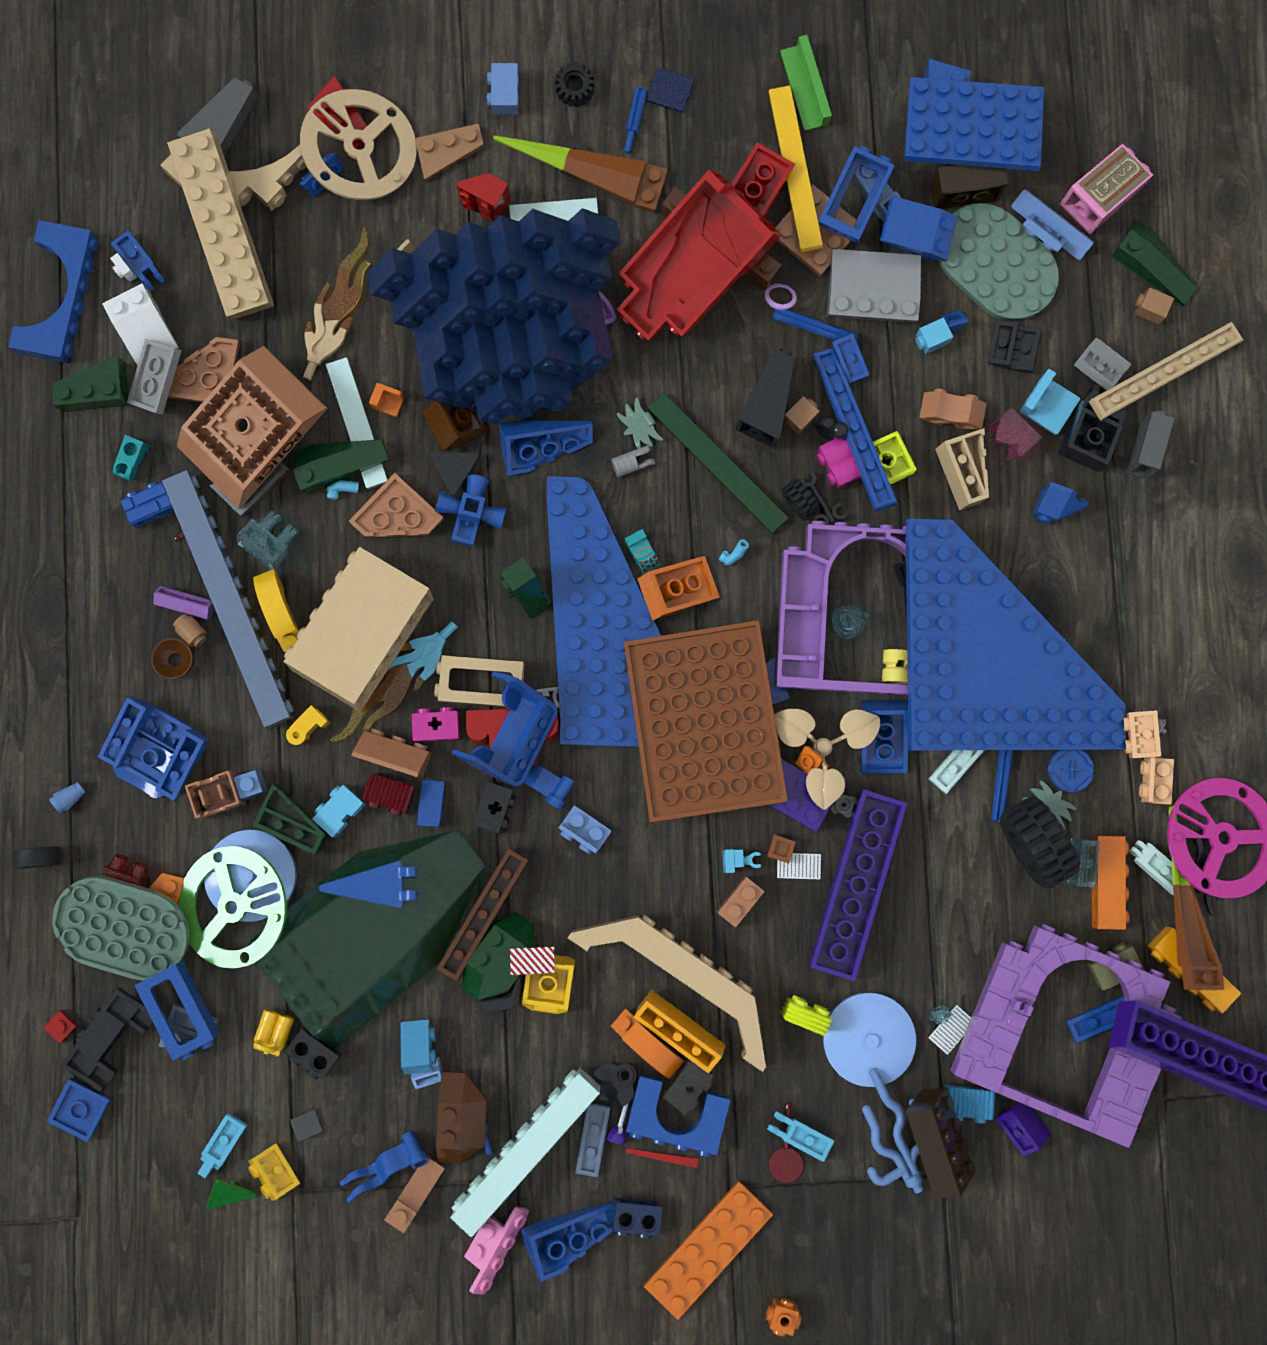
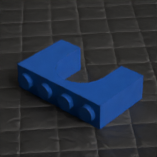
M640 1073L626 1132H629L630 1136L636 1139H643V1137L652 1138V1142L659 1145H666V1142L675 1144V1148L682 1151H688L689 1148L698 1150L697 1154L705 1157H711V1154L717 1155L730 1097L706 1091L702 1112L696 1124L683 1131L671 1130L660 1122L656 1113L662 1079Z

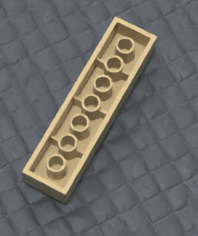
M209 128L168 142L167 144L226 317L234 320L273 307L274 303L217 135Z

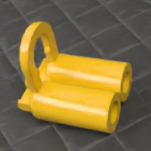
M264 1009L254 1037V1049L263 1051L266 1055L269 1053L276 1055V1057L280 1056L281 1051L285 1049L295 1018L279 1014L273 1010Z

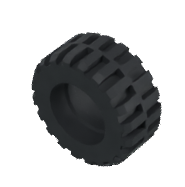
M1028 797L1002 812L999 818L1000 826L1008 844L1011 846L1022 867L1025 868L1028 875L1041 888L1051 889L1078 873L1080 863L1076 849L1072 845L1071 839L1066 834L1062 824L1059 823L1057 817L1042 800L1037 797Z

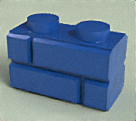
M150 483L146 486V490L130 492L126 495V499L121 500V504L132 526L138 528L174 512L163 483Z

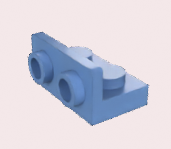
M575 805L558 827L562 830L560 835L570 842L573 838L580 842L579 848L589 855L592 851L597 853L611 833L609 828Z

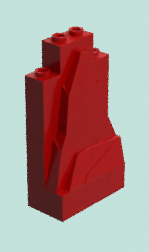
M708 170L620 271L619 275L623 278L622 282L629 289L634 288L632 293L617 309L621 313V319L628 325L632 324L637 329L635 331L637 335L643 340H654L668 323L670 324L669 329L675 335L687 336L739 277L745 276L777 242L782 234L719 172Z

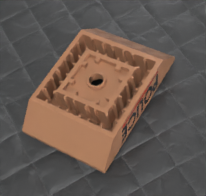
M263 346L240 359L185 422L180 430L177 447L238 508H241L328 408ZM245 419L248 427L244 432H241L239 423Z

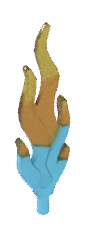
M451 621L440 633L436 632L430 636L416 638L404 644L401 651L415 650L412 653L395 658L387 671L389 674L385 681L373 692L362 711L359 712L353 709L347 727L341 733L331 738V741H339L350 736L356 730L367 711L382 701H385L384 705L367 719L364 730H369L373 722L395 710L405 698L417 671L424 667L423 672L417 678L413 687L414 691H418L421 685L437 670V662L441 660L443 648L447 642L446 639L458 627Z

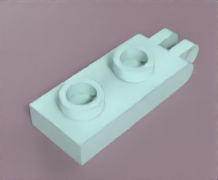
M1137 840L1135 843L1137 848L1132 847L1130 849V853L1136 857L1134 862L1171 895H1174L1172 862L1152 844L1147 843L1145 845L1142 841Z

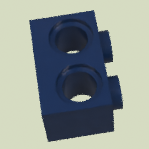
M613 1197L609 1226L619 1236H629V1233L638 1234L639 1237L648 1239L652 1238V1235L659 1236L663 1207L658 1201ZM623 1213H629V1219L626 1222H619V1218ZM652 1215V1220L649 1224H642L645 1216Z

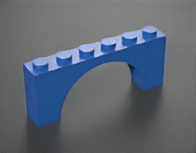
M39 220L34 242L41 249L50 251L61 258L68 277L67 292L59 309L45 321L32 326H13L8 347L16 354L68 363L69 357H72L74 351L73 340L79 330L78 319L84 309L83 298L84 294L88 292L89 273L93 270L94 252L98 249V238L88 229Z

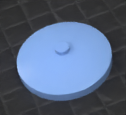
M242 830L228 835L213 848L214 850L228 846L245 847L265 857L279 874L288 903L296 886L297 868L291 851L282 840L265 831ZM220 852L216 854L217 862L222 861V854ZM229 864L235 890L242 894L258 876L242 865ZM214 869L204 879V884L209 899L217 908L218 901L222 895ZM276 882L253 889L250 891V897L255 898L275 891L278 885ZM277 893L253 902V908L258 909L279 902L281 896ZM231 900L228 903V911L234 914L237 910V904ZM247 911L244 918L240 921H258L266 919L268 916Z
M864 992L845 998L833 1008L829 1014L832 1019L831 1026L828 1027L827 1035L823 1036V1046L828 1061L841 1077L856 1085L875 1087L869 1075L871 1069L878 1071L884 1085L894 1081L905 1072L915 1053L916 1034L911 1018L900 1004L885 995Z

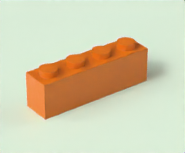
M1091 836L1092 928L1126 930V924L1129 923V913L1126 910V901L1129 899V890L1126 887V878L1129 875V868L1126 864V855L1129 852L1128 842L1125 841V837Z

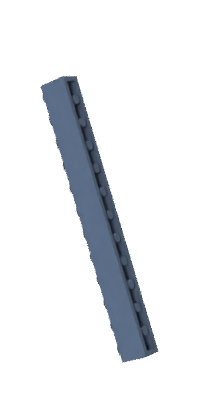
M186 470L162 480L264 728L270 729L293 719L292 712L295 711L290 699L286 700L283 693L286 691L282 679H278L276 676L277 666L273 658L269 659L266 652V650H269L268 644L264 637L261 638L258 633L260 625L256 617L252 618L249 610L252 609L249 599L247 596L243 597L241 592L243 584L238 576L235 577L233 573L234 563L230 556H226L224 548H226L225 541L216 532L215 528L218 525L214 516H210L207 508L210 506L205 495L201 496L198 489L201 487L198 477Z

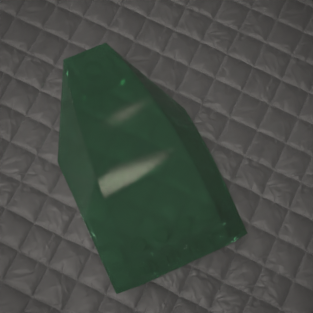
M458 830L360 851L287 909L286 922L280 939L269 954L256 962V964L311 1035L336 1048L442 961L457 934L460 922L463 920L470 899L476 890L479 878L486 865ZM396 861L402 862V867H418V877H403V891H418V900L403 901L401 908L325 893L319 890V886ZM263 930L250 940L251 944L260 937Z

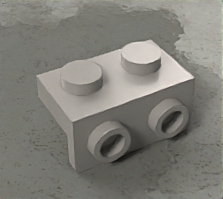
M1095 338L1074 366L1105 390H1109L1116 385L1121 376L1131 366V363L1100 339Z

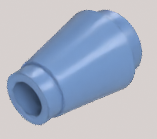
M77 782L53 793V797L49 800L61 814L63 811L67 812L86 791Z

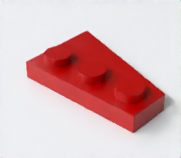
M335 76L308 105L307 111L326 95L343 90ZM321 104V107L342 127L348 126L347 122L327 104ZM345 108L354 130H364L367 125L356 108ZM315 110L313 112L335 134L341 133L320 111ZM357 139L352 142V145L355 149L359 150L364 145V142Z

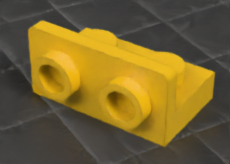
M276 1143L248 1161L250 1164L248 1169L255 1179L258 1178L262 1184L260 1189L266 1199L277 1200L300 1184Z

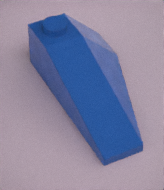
M520 420L499 424L500 446L507 476L531 472L536 469V466L546 461L550 463L555 461L554 458L564 453L570 454L593 443V423L591 421Z
M612 1202L542 1220L521 1229L527 1253L541 1282L565 1272L573 1261L578 1257H583L586 1254L585 1251L596 1242L602 1241L613 1231L609 1226Z

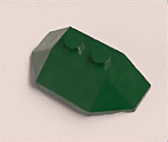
M516 912L494 924L467 961L461 988L478 1001L508 992L520 975H511L510 949L535 948L534 925Z

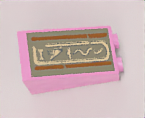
M1122 144L1077 181L1067 192L1060 205L1091 235L1145 186L1153 174L1146 164L1141 163L1135 157L1134 152L1130 148H1126Z

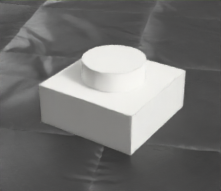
M118 253L110 258L115 264L112 268L120 278L125 277L129 282L137 278Z

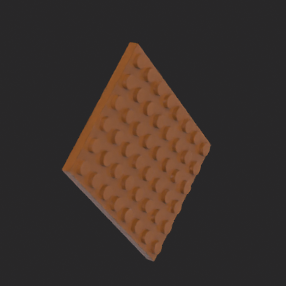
M759 620L624 642L650 823L788 802Z

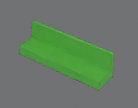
M800 36L797 46L781 50V57L804 131L828 126L832 114L808 36Z

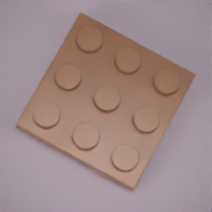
M812 185L811 190L819 221L829 197ZM840 206L834 216L835 219L854 227L857 221ZM792 209L775 227L782 234L777 242L819 277L831 266L832 249L844 250L851 243V240L819 226L823 248L801 252Z

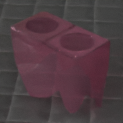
M1012 407L984 430L985 432H996L994 443L1009 445L1006 462L1019 456L1023 457L1042 438Z

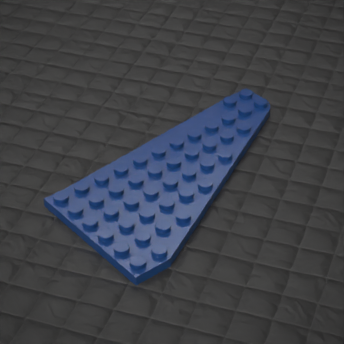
M547 476V512L560 706V745L639 747L624 642L661 636L654 620L652 621L647 604L592 486L586 480L579 477Z

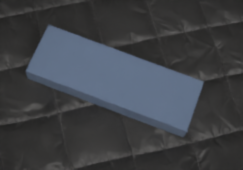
M591 1103L587 1107L575 1174L592 1177L599 1176L610 1106Z

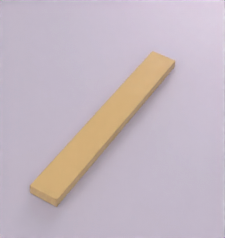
M1230 322L1096 396L1089 403L1101 421L1243 341V338L1234 324Z

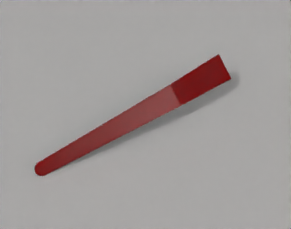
M626 1149V1153L684 1166L698 1167L699 1158Z

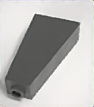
M233 78L178 132L177 137L182 138L210 128L217 135L225 157L258 98L254 86L247 80L243 79L240 81Z

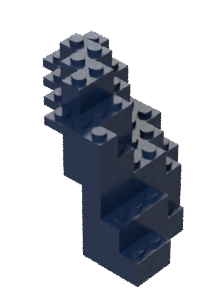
M532 208L520 221L500 215L487 228L468 222L456 234L435 229L411 254L391 248L367 272L371 295L390 301L394 324L413 329L425 399L477 411L478 419L481 421L498 424L509 414L528 418L541 407L560 411L573 401L571 392L575 391L581 384L589 380L595 373L613 360L599 289L612 279L608 254L622 242L617 220L582 208L569 221Z

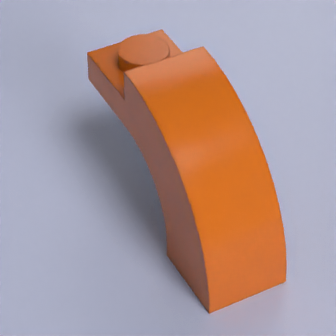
M625 1009L611 1027L638 1055L670 1079L685 1061L643 1024L633 1018L634 1015L629 1010Z

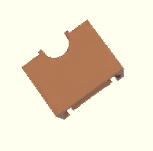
M228 770L211 778L185 785L195 819H205L247 804L246 800L240 799L233 777L238 776L237 772Z

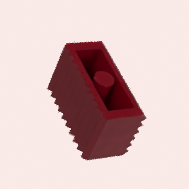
M370 773L362 799L367 801V806L379 809L380 805L389 808V813L401 816L402 812H409L416 787Z

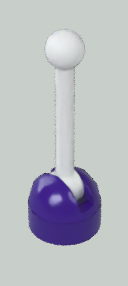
M629 1103L623 1106L618 1126L611 1128L609 1131L608 1141L625 1145L626 1131L622 1126Z

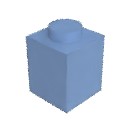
M253 770L233 777L240 799L247 800L268 793L262 771Z

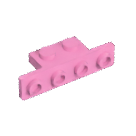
M515 1207L505 1225L491 1215L478 1230L464 1256L480 1269L470 1288L471 1293L485 1294L492 1286V1280L496 1272L502 1267L508 1250L515 1243L516 1235L526 1223V1217L529 1213L527 1208Z

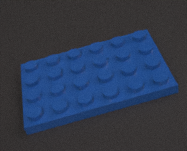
M910 77L904 161L1039 171L1041 166L1044 87Z

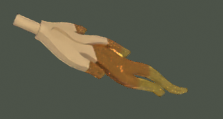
M362 228L359 245L339 266L336 286L331 297L324 303L331 289L329 283L325 284L317 297L314 307L315 334L312 323L308 321L306 324L305 343L308 352L307 361L309 363L303 378L308 381L312 380L316 367L320 366L322 362L332 356L342 346L348 329L353 323V318L348 317L334 335L338 324L354 309L361 297L364 272L369 266V261L365 260L359 265L354 283L350 288L349 279L354 266L367 248L368 238L365 228Z

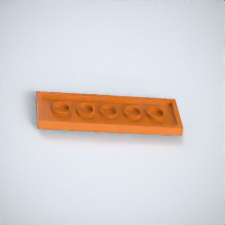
M738 1180L644 1283V1288L678 1320L773 1216V1212Z

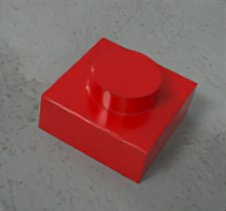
M60 1010L43 1028L60 1044L79 1025L63 1010Z

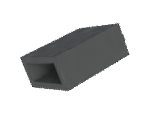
M1155 411L1139 422L1125 473L1147 479L1161 469L1174 422L1173 417L1168 416L1166 412Z

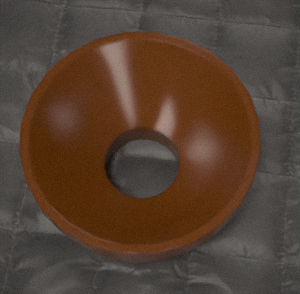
M169 638L159 642L151 655L153 669L159 676L166 679L182 678L191 670L194 662L191 648L184 641L176 638ZM174 654H180L182 657V663L177 667H173L170 663V658Z

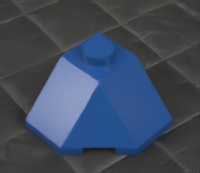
M1050 482L1040 491L1031 516L1036 517V520L1043 524L1055 523L1087 507L1088 502L1082 498L1079 501L1074 490Z

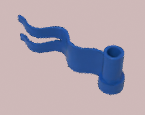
M538 764L531 767L524 781L525 784L547 797L545 801L559 810L562 809L565 803L563 801L575 783L565 775L559 778Z
M414 1131L405 1133L401 1137L403 1143L383 1152L373 1164L351 1172L339 1182L342 1187L354 1179L377 1175L357 1186L347 1198L348 1203L352 1202L361 1193L383 1185L393 1173L410 1165L413 1169H416L429 1161L428 1155L425 1150H422Z

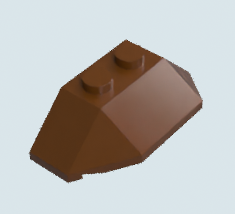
M442 1071L437 1116L436 1151L438 1163L462 1164L485 1146L487 1098L466 1072Z

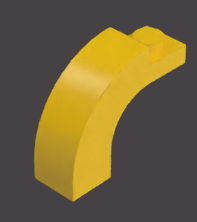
M275 569L253 577L254 587L274 638H277L283 651L286 652L290 646H294L297 642V635L300 630L288 607L284 587Z

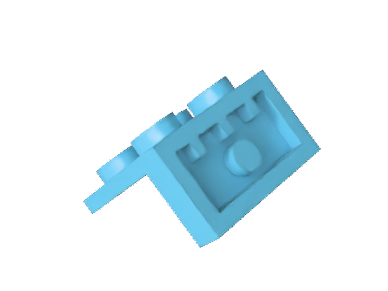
M1048 368L1019 413L1054 435H1057L1080 398L1053 381L1052 379L1056 373Z

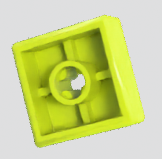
M898 431L873 442L880 461L883 460V457L886 460H891L889 466L881 462L890 485L915 473L917 469Z
M793 995L792 998H786L787 1002L784 1003L785 1006L782 1007L783 1011H781L786 1021L822 1036L827 1035L826 1032L829 1031L828 1027L831 1026L830 1023L832 1022L827 1008L818 1004H814L811 1007L805 999Z

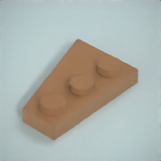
M479 123L415 138L425 182L431 180L432 176L441 171L443 173L448 170L449 166L457 161H463L484 148Z

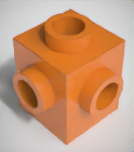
M774 1298L772 1306H768L766 1320H768L769 1327L774 1334L784 1337L786 1334L793 1336L794 1330L800 1326L801 1315L799 1314L797 1304L792 1300ZM783 1317H787V1318H788L787 1321H784V1320H781V1319H782Z

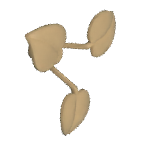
M786 709L774 714L777 734L784 744L790 747H798L803 745L808 737L813 743L812 749L824 758L822 762L823 770L814 768L809 771L806 778V787L814 803L823 810L827 809L842 795L845 781L842 774L836 769L827 770L825 756L831 753L833 744L846 738L848 745L853 749L868 746L878 734L880 718L863 710L849 711L840 721V729L844 735L829 741L826 738L816 740L810 734L815 727V721L804 710Z

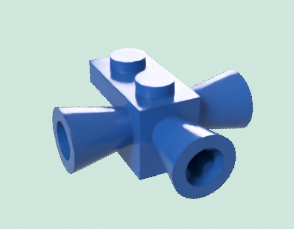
M468 475L467 493L463 492L461 500L440 491L435 512L458 514L451 542L473 547L480 520L501 530L506 508L483 507L485 498L482 496L489 484V480L485 477Z

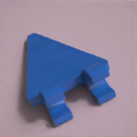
M396 861L319 886V890L325 893L401 908L403 901L418 900V891H403V877H418V867H402V862Z

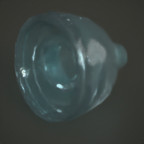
M843 605L834 610L832 626L836 634L842 639H852L862 633L869 615L856 606Z

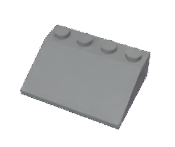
M832 249L827 317L907 323L918 321L921 292V255Z

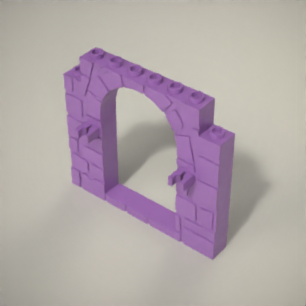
M812 521V524H808L806 527L805 551H801V547L792 546L782 552L775 688L908 695V685L823 680L828 578L834 559L849 545L865 540L888 543L906 556V526H903L902 529H893L892 525H880V528H871V524L861 523L857 524V527H851L845 522L825 525L826 522Z
M1042 924L1041 927L1034 925L1024 950H1022L1023 945L1011 940L1009 944L1001 943L950 1070L960 1078L1129 1148L1161 1068L1110 1048L1083 1115L1002 1081L1028 1016H1031L1034 1008L1033 1003L1036 1000L1040 987L1049 973L1057 967L1075 960H1091L1104 964L1118 978L1123 990L1124 1001H1139L1181 1019L1182 1017L1175 1013V1008L1162 1003L1170 981L1163 978L1165 974L1151 969L1150 972L1142 970L1143 965L1129 959L1128 964L1120 961L1121 956L1108 950L1106 954L1098 951V946L1089 942H1085V945L1076 942L1077 938L1064 933L1062 937L1055 934L1056 929L1048 925Z

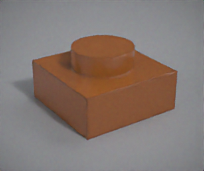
M773 835L767 857L790 863L796 841Z

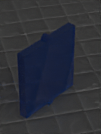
M658 67L654 80L650 82L651 88L646 101L683 113L686 101L690 99V90L694 79Z

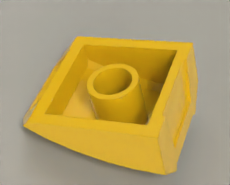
M554 955L555 973L526 974L522 1005L533 1011L553 1014L567 1012L575 960L568 956Z

